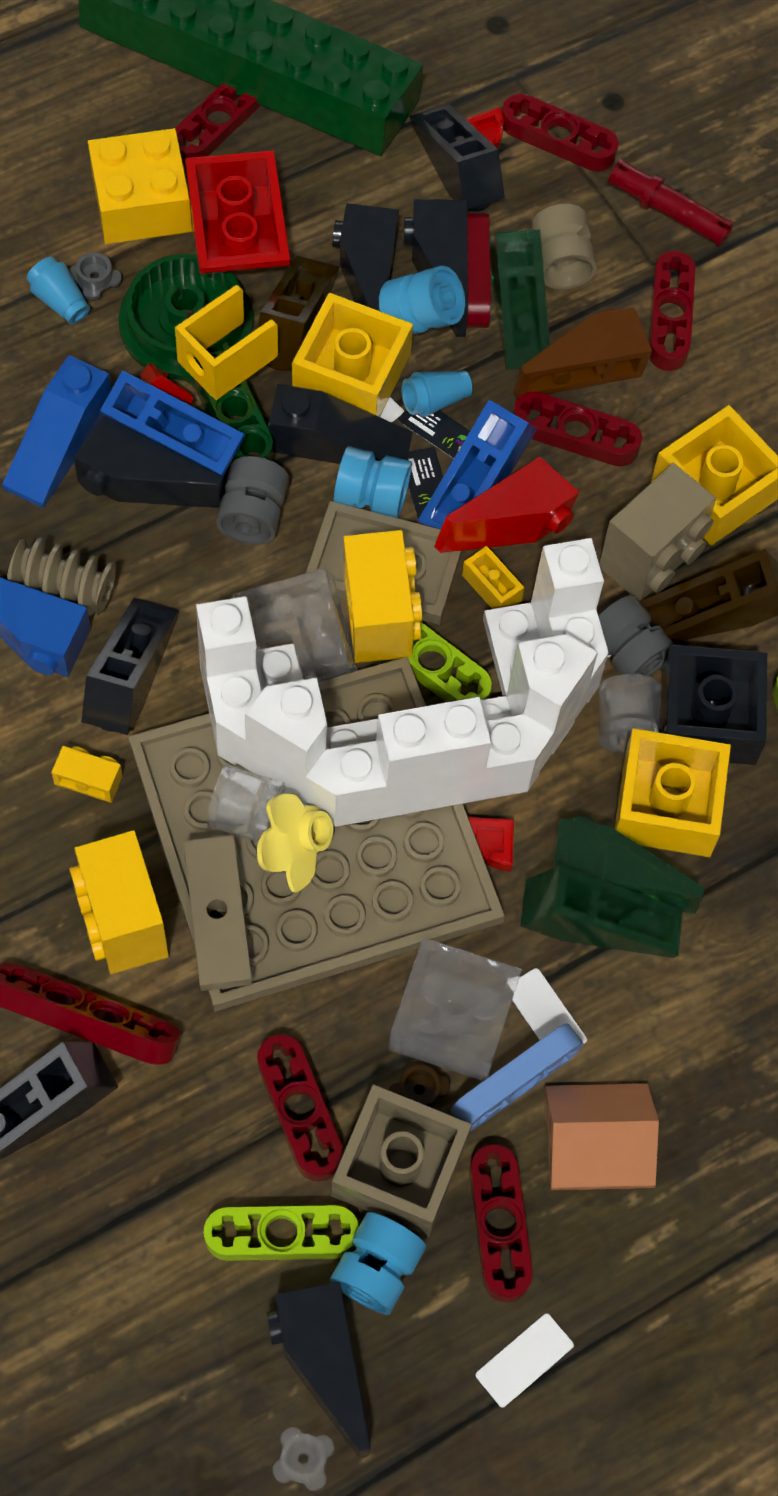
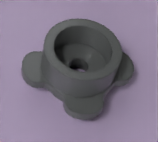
M97 252L84 254L78 259L76 266H72L69 269L74 281L83 289V296L89 300L98 299L107 288L119 286L122 280L121 273L118 270L112 269L108 257Z

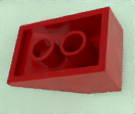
M274 150L185 158L192 230L200 274L290 265Z

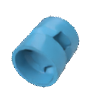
M441 265L415 273V275L408 274L386 281L380 290L379 309L380 312L412 323V335L425 332L430 327L438 329L459 322L464 314L465 293L456 273L449 267Z
M347 446L336 480L334 502L360 509L368 505L372 512L399 519L408 490L412 461L388 455L381 461H377L372 451Z
M367 1212L352 1239L356 1248L355 1251L343 1254L329 1281L331 1283L340 1282L341 1292L361 1305L375 1312L390 1315L405 1288L401 1280L402 1275H412L427 1246L416 1234L397 1222L382 1215ZM374 1263L381 1267L380 1271L378 1272L369 1267L370 1264Z

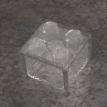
M423 938L391 1030L389 1050L485 1081L489 1076L522 969Z

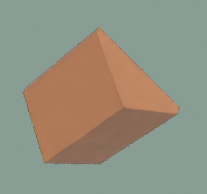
M648 1084L545 1086L550 1190L655 1188L659 1119Z

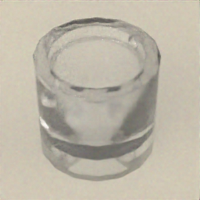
M624 674L605 679L599 685V743L603 748L613 752L625 753L632 728L662 733V686L657 680L639 674Z
M225 765L219 775L211 798L207 816V827L259 842L263 832L271 827L266 805L275 795L284 794L285 782Z

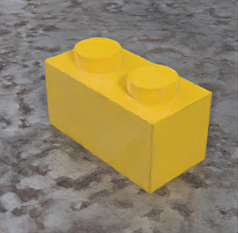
M487 546L464 561L462 576L492 609L514 606L522 601L524 586Z
M62 746L51 772L55 785L112 803L123 777L121 764H118L115 759L108 756H101L100 758L90 755L83 748H69L66 746Z

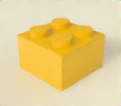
M175 128L88 140L92 177L105 244L192 232L190 199Z
M328 293L292 362V386L323 391L380 417L411 356L413 324Z
M730 405L658 453L651 482L671 464L675 463L716 497L711 514L714 522L704 536V539L711 546L778 500V455Z
M402 530L343 536L344 579L354 662L361 663L412 657L413 640L421 639L420 621H422L420 593L415 592L414 576H416V561L414 548L404 547Z
M632 728L624 756L613 841L711 857L721 831L731 745Z
M135 830L75 847L78 866L71 867L69 870L95 960L106 959L111 975L168 958L164 924Z

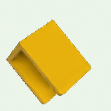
M235 285L175 327L178 362L215 400H218L278 356V326L272 319L215 359L206 350L244 322L243 290L238 285ZM194 357H196L197 360L200 362L202 368L197 364Z

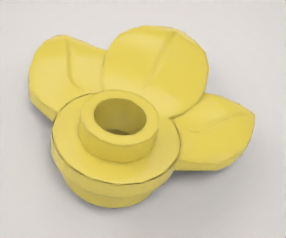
M284 793L275 795L266 805L271 827L265 830L259 839L257 861L260 867L267 872L286 871L288 885L291 891L296 893L304 889L312 880L316 869L317 853L327 849L332 841L333 823L325 811H321L313 805H303L295 794Z

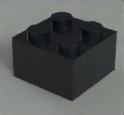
M670 645L662 669L660 733L730 744L729 763L756 765L766 743L768 653Z

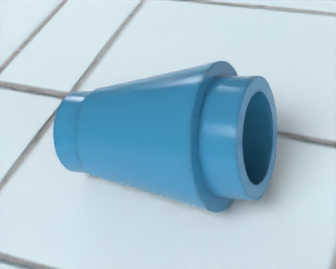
M50 256L39 261L27 274L26 280L31 285L30 292L70 325L78 323L89 313L90 306L86 303L84 296L64 262H58L54 257Z
M465 370L458 372H414L410 378L404 379L402 382L401 394L403 403L411 415L419 414L422 417H426L463 398L470 397L472 394L471 378Z

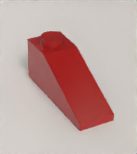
M538 457L447 515L434 547L440 553L482 549L485 546L491 548L536 543L551 532L559 534L570 524L574 517V513L571 510L580 492L547 462Z

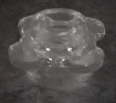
M295 1427L286 1429L280 1438L283 1445L280 1460L273 1465L275 1479L283 1484L289 1481L303 1483L310 1491L321 1489L326 1483V1475L324 1473L326 1460L334 1451L332 1440L326 1435L314 1437L310 1434H302ZM301 1454H306L309 1457V1461L304 1465L298 1462V1457Z

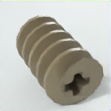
M42 537L37 538L31 548L27 547L26 538L19 541L10 561L7 580L87 607L89 616H92L95 612L97 615L103 612L114 586L115 562L110 561L104 570L99 572L98 557L92 555L85 566L80 565V550L74 549L68 559L64 560L62 559V544H55L50 553L46 554V541Z

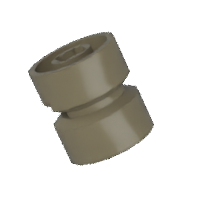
M557 204L538 212L532 219L531 230L534 246L538 249L536 258L542 283L554 289H571L590 281L596 273L597 265L594 249L590 241L591 233L586 211L580 206L573 204Z

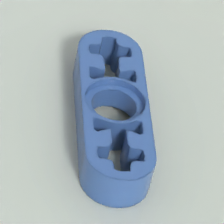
M569 1024L560 1026L465 1094L450 1109L451 1114L455 1118L472 1124L470 1132L569 1062L581 1051L585 1044Z

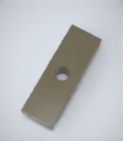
M234 835L183 841L200 991L252 985ZM215 910H222L226 913L224 917L219 919L209 916Z

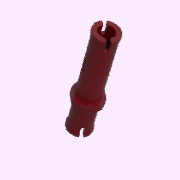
M622 158L617 162L619 168L617 166L613 168L608 184L614 185L640 200L641 207L647 210L650 207L656 209L681 225L714 242L718 247L724 244L725 240L723 239L728 238L734 226L732 220L722 217L697 201L664 184L665 178L657 174L652 177L627 163Z

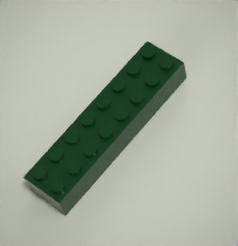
M79 0V26L218 87L224 83L235 88L236 94L239 96L246 93L257 98V103L380 156L383 155L419 103L424 64L272 0Z

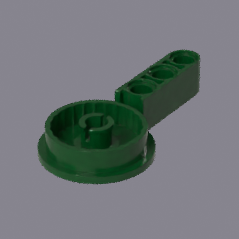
M196 254L170 255L148 264L134 277L120 306L119 330L126 350L143 368L148 363H153L169 374L167 378L182 380L191 384L196 390L207 415L245 434V438L231 463L235 459L249 457L245 454L250 452L260 454L254 457L273 461L272 436L246 380L218 400H215L185 370L177 359L175 327L189 318L187 312L181 310H192L193 314H195L235 285H238L243 290L244 322L206 350L215 359L253 332V310L245 290L230 271L200 274ZM194 357L197 364L202 368L200 362L197 360L196 357ZM231 416H241V417H242V418H240V419H235V420H234V419H229V417H231Z

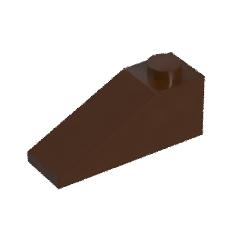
M635 307L618 310L608 308L590 315L521 366L513 392L516 400L527 392L551 394L642 377L652 349Z

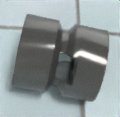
M249 456L235 459L230 465L225 484L226 494L221 499L216 518V526L221 533L233 540L247 544L271 542L276 536L281 516L280 507L284 503L289 484V475L286 470L277 463L265 458Z
M635 595L621 598L598 616L608 655L614 656L611 665L628 686L641 683L657 672L665 663L670 645H675L660 626L651 627L649 625L652 617Z

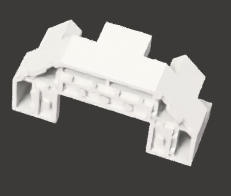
M592 538L543 546L531 603L484 611L483 622L503 697L480 700V697L390 712L379 714L378 719L327 727L317 678L303 679L296 643L256 650V639L246 596L197 604L200 670L218 756L233 765L238 763L256 774L259 781L278 793L295 794L304 805H313L321 811H325L330 816L333 827L528 792L551 754H554L573 726L576 717L599 688L608 657V649L596 610L604 580Z

